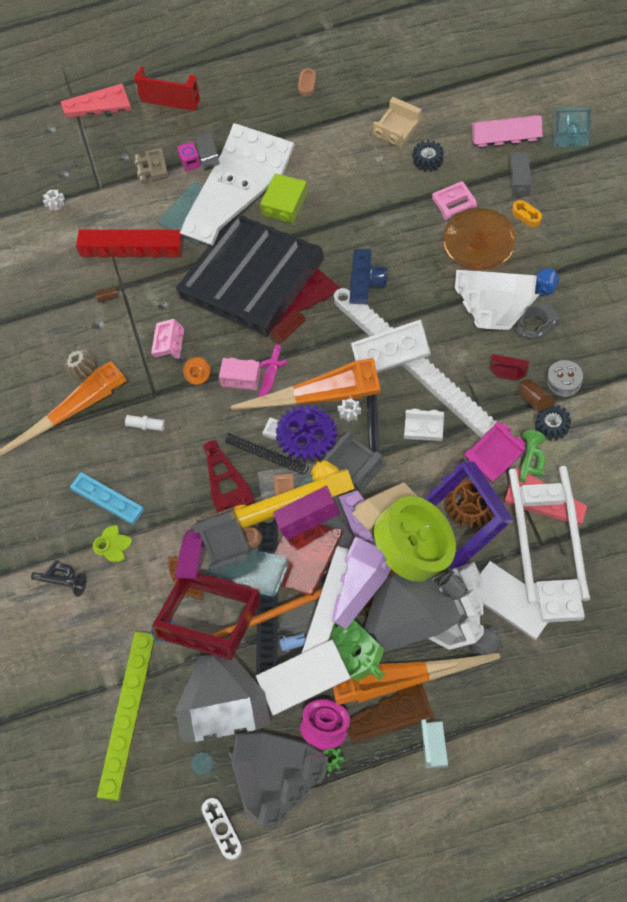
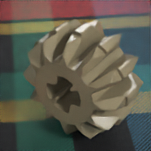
M78 348L77 351L73 350V353L68 355L69 358L65 360L64 368L75 379L87 378L89 373H93L92 369L96 367L94 364L96 362L95 357L89 350Z

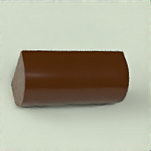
M527 379L520 384L519 395L537 411L555 404L554 398L533 380Z

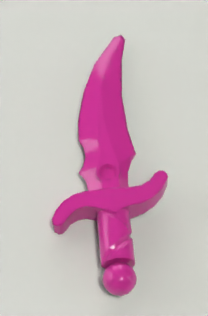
M279 344L274 346L271 359L265 360L260 364L261 369L268 366V369L264 373L258 397L265 396L271 389L275 380V374L277 373V367H283L287 364L286 359L278 361L281 345Z

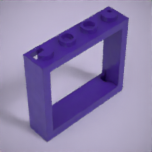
M464 461L460 465H456L455 470L451 474L446 475L442 479L443 482L429 491L430 494L424 498L434 506H437L469 476L496 516L455 552L454 559L449 565L451 569L463 566L514 521L475 462Z

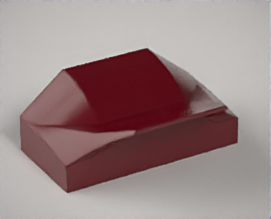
M492 354L489 370L497 378L517 381L526 377L529 361Z

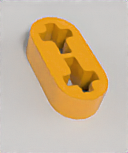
M519 200L514 202L512 214L529 227H538L541 224L542 214L540 211L525 201Z

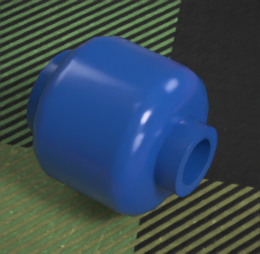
M546 268L537 273L535 290L538 294L545 296L552 295L555 292L560 281L557 272Z

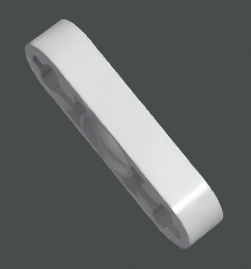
M214 798L207 799L202 805V813L226 859L231 861L237 860L242 854V846L220 802ZM210 804L214 807L218 806L215 811L218 817L223 815V818L215 820L211 812L207 813L209 810L208 806ZM225 823L228 825V831L225 835H218L216 833L218 824ZM229 838L233 846H238L235 849L236 853L234 855L230 852L226 853L229 847L225 841L222 844L220 841Z

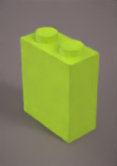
M275 173L260 203L261 215L283 222L294 223L308 193L307 181Z

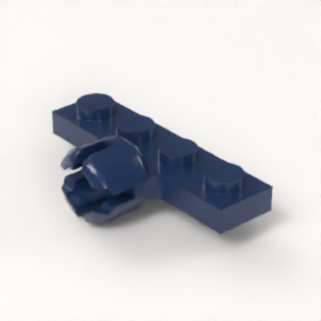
M354 249L350 304H368L370 287L384 288L387 286V267L371 266V249Z

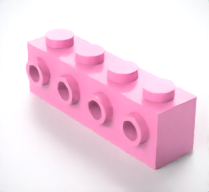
M540 115L472 123L473 143L477 144L478 147L488 146V143L494 142V145H502L504 141L511 140V143H519L521 139L537 141L538 137H543L542 116Z

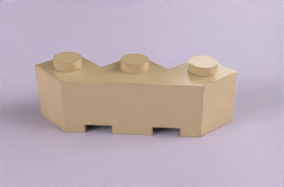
M403 482L367 499L365 502H360L352 514L373 535L376 519L382 511L402 497L418 496Z

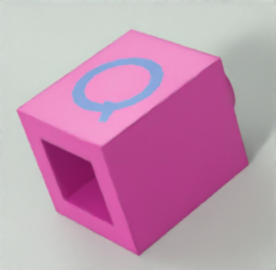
M193 142L177 146L179 158L185 172L201 167L199 155Z

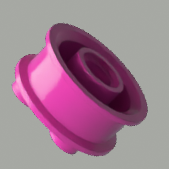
M316 700L304 708L300 732L309 744L320 750L340 746L346 739L350 717L346 709L341 705H337L336 702Z

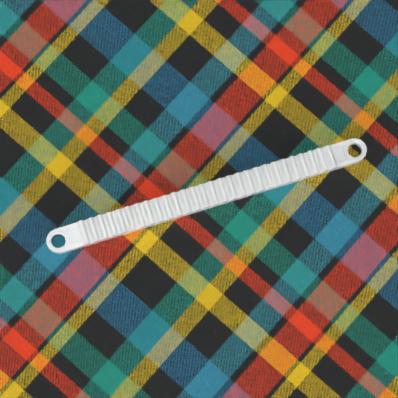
M341 288L334 293L335 305L370 337L393 329V327H389L387 322H384L383 318L380 319L373 309L370 310L368 305L350 304V291L348 289ZM342 295L348 297L345 301H340L338 298ZM421 358L402 365L480 438H483L494 427L497 421H494L491 416L489 417L486 411H482V408L478 407L475 401L473 402L470 397H467L465 392H461L460 388L456 387L454 382L451 383L444 373H440L433 363L430 364L428 359Z

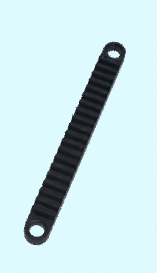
M275 517L271 524L258 523V531L262 534V540L258 545L257 589H259L260 595L257 615L278 607L279 534ZM278 616L257 624L256 675L278 665Z

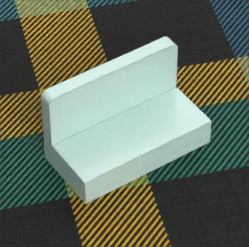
M426 719L421 720L426 768L448 767L443 723H426Z

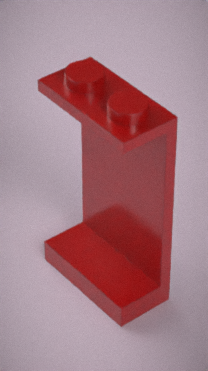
M140 67L138 73L135 74L134 82L137 84V93L140 96L141 102L196 111L200 102V94L195 75H189L187 83L181 84L146 78L143 67Z

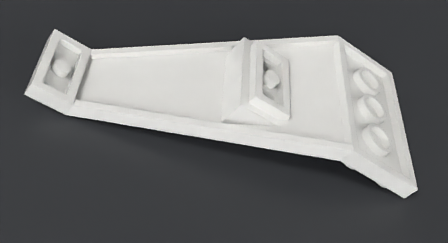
M234 123L219 157L220 164L214 166L189 211L180 234L213 246L219 230L267 190L274 174H284L295 144ZM233 177V180L228 182L229 178Z

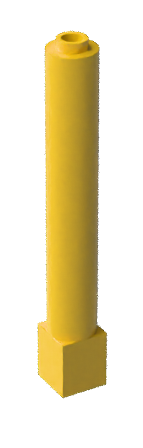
M342 469L326 475L322 479L235 510L242 529L274 518V511L325 486L329 488L333 497L355 488L349 471Z

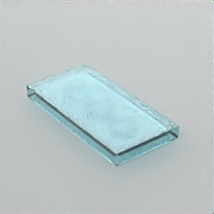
M251 550L245 562L236 564V562L230 563L223 570H218L217 568L211 570L209 566L206 575L215 576L226 581H233L244 586H251L252 588L259 589L261 594L275 596L290 560L285 556Z

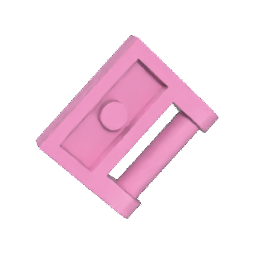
M463 181L432 194V199L442 212L445 220L464 210L477 207L475 198ZM465 199L467 200L466 203H463V204H461V205H459V206H456V207L451 208V209H448V208H447V207H449V206H451V205H454V204H456V203H458V202H461V201H463V200H465Z

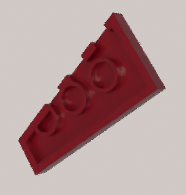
M317 268L277 324L279 325L297 316L299 312L305 309L313 308V305L320 301L325 302L329 300V297L334 295L341 287Z

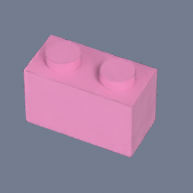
M223 358L219 374L221 386L257 390L261 373L260 363L254 360Z

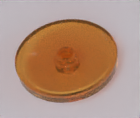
M471 208L456 214L448 222L444 233V245L450 257L460 265L472 269H489L505 262L514 250L516 239L515 230L511 222L499 212L487 208Z

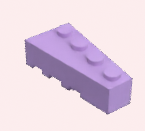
M358 491L339 496V507L350 533L354 538H360L376 546L374 534L372 535L352 514L360 502H365Z

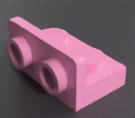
M175 319L156 323L151 354L154 357L171 354L175 359L180 358L184 327Z

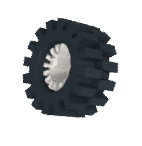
M424 140L421 141V144L417 143V147L415 146L413 150V164H415L416 168L419 167L418 170L420 171L424 169V172H427V170L433 172V169L435 171L438 170V167L440 168L443 164V147L440 146V143L435 144L434 140L432 143L430 140H427L426 143Z
M558 404L557 407L552 405L550 408L539 411L536 416L535 430H538L545 437H549L548 441H552V438L558 441L559 437L563 439L570 428V413L566 412L564 407L561 410V405ZM549 420H555V424H557V425H555V426L553 425V426H552V425H550V422H548V421H549Z

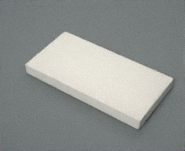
M421 320L351 343L355 361L374 358L377 373L431 355Z
M490 561L480 574L483 580V588L479 589V598L483 599V606L536 641L549 623H542L539 604H529L526 585Z
M333 639L256 675L260 687L265 692L266 700L273 716L351 679Z

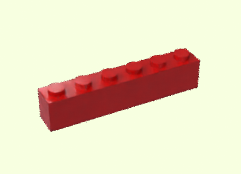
M78 229L76 248L79 256L86 258L182 257L184 238L180 234L181 230Z

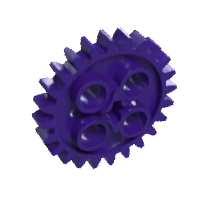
M300 404L298 410L293 406L292 412L286 410V416L281 415V421L277 422L276 434L278 435H276V441H279L278 447H283V453L289 451V458L295 455L296 461L300 457L303 458V463L306 462L307 458L311 462H313L314 457L321 460V454L325 456L328 452L327 450H332V445L336 444L337 432L335 431L337 430V425H333L334 419H329L330 413L324 415V408L317 411V405L310 409V404H307L306 408H303L302 404ZM295 427L297 430L293 431L290 428ZM320 435V436H322L323 438L318 439V438H316L315 436ZM299 443H305L306 445H305V446H300V445H298V444H299Z

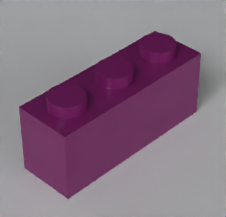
M327 486L273 512L279 530L286 540L296 537L341 514Z

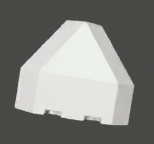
M456 270L455 289L458 294L462 295L463 303L468 312L472 313L475 318L474 323L478 328L510 330L523 315L526 308L540 295L535 294L537 277L535 275Z
M475 562L452 569L466 586L464 594L457 600H454L462 621L440 635L428 638L449 650L476 643L484 634V626L480 625V615H483V599L479 598V589L483 588V580ZM443 572V573H441V574H439V575H437V576H435V577H433V578H431V579H432L433 581H434L435 579H439L445 572ZM440 588L439 592L448 597L449 595Z

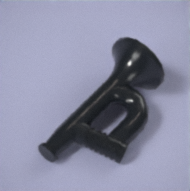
M57 560L50 565L44 574L36 572L31 574L32 580L71 588L76 597H80L86 587V575L84 573H79L74 577L75 571L73 567L61 564ZM56 571L67 573L65 577L53 576Z

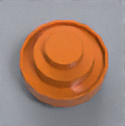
M193 357L185 363L183 373L187 381L198 385L208 380L211 368L205 359Z

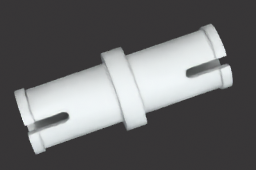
M127 415L125 426L141 428L144 431L147 429L163 431L165 420L148 418L145 415L143 417Z

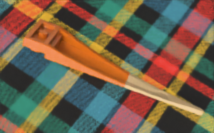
M374 358L357 360L300 384L232 405L231 410L340 401L350 398L362 399L363 396L380 394L381 389Z
M112 361L95 369L76 390L48 415L1 448L0 456L112 394V389L118 388L122 383L126 382L124 375Z
M499 653L440 661L379 664V669L385 673L382 680H377L372 674L358 681L351 678L333 687L335 701L337 705L356 700L360 703L497 660L501 657Z

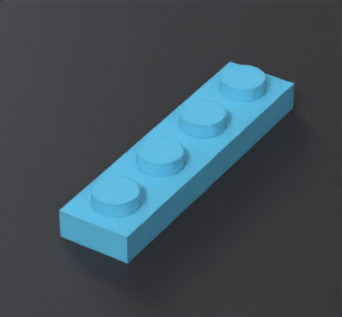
M82 472L70 486L73 492L133 526L144 512L142 506Z

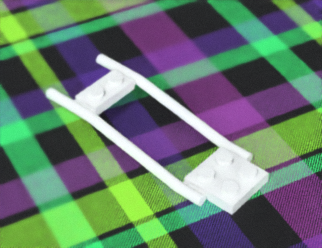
M566 466L559 467L562 484L522 485V487H519L516 469L509 470L529 604H539L542 623L584 620L585 615L582 601L590 600L575 504ZM566 503L578 581L574 579L534 583L523 505L541 506Z

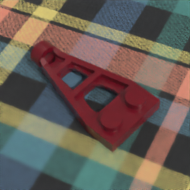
M212 440L205 443L203 449L207 455L211 497L217 513L239 505L249 506L254 504L255 500L248 484L220 450L217 441ZM223 463L228 472L216 476L214 466ZM232 479L237 485V489L221 494L219 483Z

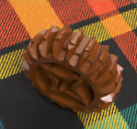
M464 479L462 483L446 496L444 502L446 505L445 511L449 513L450 519L455 518V524L461 522L462 528L466 524L469 525L470 530L473 525L479 529L481 523L486 526L488 520L491 521L494 517V513L488 504L484 511L481 510L480 505L484 498L471 479L470 481ZM461 495L462 502L457 507L455 500Z

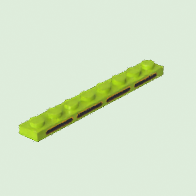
M134 633L97 793L98 799L120 802L155 644L152 634Z

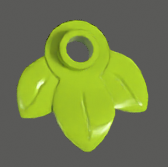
M117 525L110 526L103 531L101 537L95 539L93 550L97 555L105 556L108 561L121 562L125 559L123 551L129 548L132 539L128 536L120 535ZM101 545H106L104 549H100Z

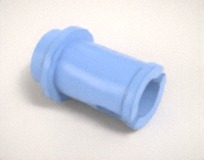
M304 633L290 637L283 636L282 639H279L281 650L289 652L290 649L304 646L306 642Z

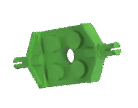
M354 620L346 630L334 624L329 641L333 639L350 677L358 681L372 674L377 680H382L385 673L379 669V663L384 653V648ZM361 648V653L355 657V652Z

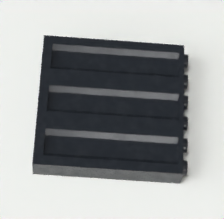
M238 214L221 229L214 245H209L177 285L176 290L180 299L267 337L324 260L323 251L317 244H311L302 238H296L287 232H281L274 227L266 226L259 221H254Z

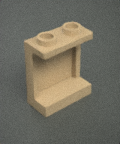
M392 97L388 111L379 122L375 121L373 123V135L402 147L421 122L422 109Z

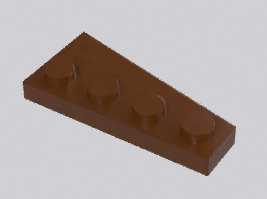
M420 683L407 689L404 688L393 697L382 700L374 708H369L351 718L348 732L352 744H356L419 725L423 719H426V722L434 720L423 684Z

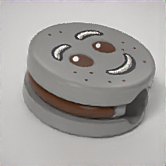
M557 361L548 370L547 387L557 396H572L581 387L583 372L572 361Z

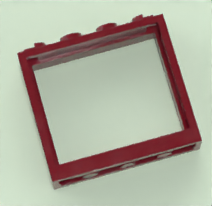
M198 573L196 579L178 578L152 625L154 636L156 639L232 660L260 604L259 589ZM189 588L247 604L229 640L170 623Z

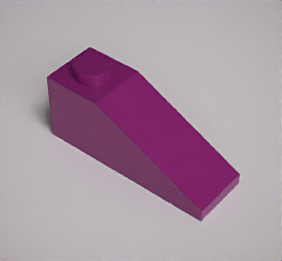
M194 529L186 530L183 536L175 574L176 578L196 579L206 555V548L199 532L195 533Z

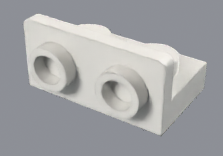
M406 410L404 439L442 441L444 412H439L438 410Z

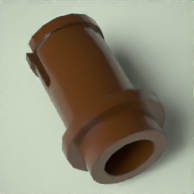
M116 287L102 291L99 289L98 292H95L98 302L103 303L106 300L119 298Z

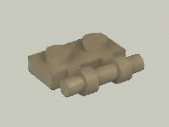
M162 148L145 151L146 156L141 157L140 154L135 155L134 164L138 169L137 177L142 184L147 182V176H151L152 181L168 177Z

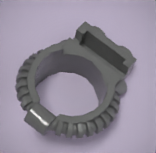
M541 303L539 306L529 305L523 315L517 320L515 331L519 337L523 336L526 339L529 338V340L539 339L545 336L551 328L558 326L561 317L559 314H556L554 307L549 303ZM535 316L541 318L545 323L539 326L535 332L524 331L522 328L524 320L535 318Z

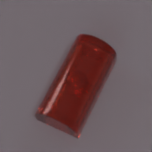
M297 308L290 312L271 330V340L279 345L283 343L306 322L304 315Z

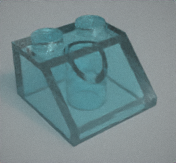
M591 107L556 108L552 128L554 147L588 146Z

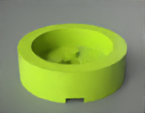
M416 496L402 497L382 511L376 519L374 538L378 551L381 550L387 559L385 563L399 576L407 580L422 582L437 575L452 563L456 552L453 530L443 513L429 501Z

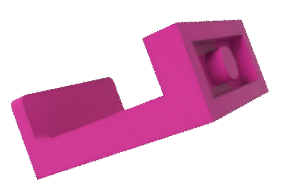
M496 422L494 427L471 450L469 449L464 454V457L469 462L477 464L483 475L492 484L526 450L524 447L525 442L520 437L511 435L509 433L511 431L506 424H500L499 422Z

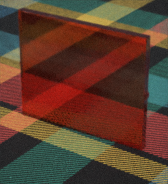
M319 524L289 540H286L283 536L262 581L313 596L343 535V530Z

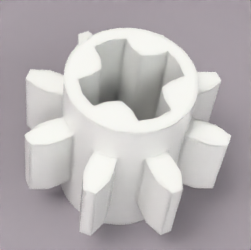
M49 190L46 195H43L45 199L43 203L45 207H49L50 211L59 210L65 205L63 193L59 194L58 190Z
M352 398L342 400V406H338V412H341L340 419L344 418L347 422L357 420V414H361L359 401L355 402Z

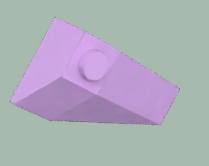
M355 537L346 557L345 563H348L346 575H342L341 582H343L342 593L337 596L332 621L345 630L386 580L391 570L385 563L387 559L381 550L378 551L376 546Z

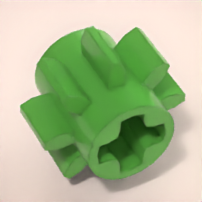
M333 748L321 750L328 759L329 755H333L332 763H327L329 774L335 768L340 771L338 764L339 762H344L343 757H338L341 749L336 751Z

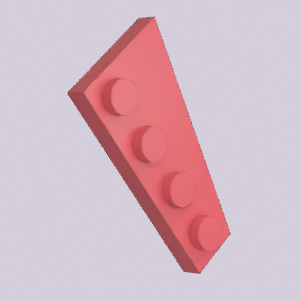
M123 84L61 101L66 117L85 116L91 112L102 114V111L110 110L113 113L118 112L119 109L132 111Z
M515 467L519 479L521 470ZM528 474L526 482H519V487H522V485L546 483ZM510 482L504 504L515 507ZM574 499L577 524L581 526L587 505ZM566 503L541 506L523 505L524 510L569 523Z

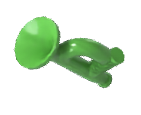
M527 430L523 433V438L527 442V450L520 478L518 479L522 483L526 482L528 474L543 477L545 473L543 470L545 456L536 446L544 443L546 437L534 430ZM533 455L537 457L536 467L530 466Z

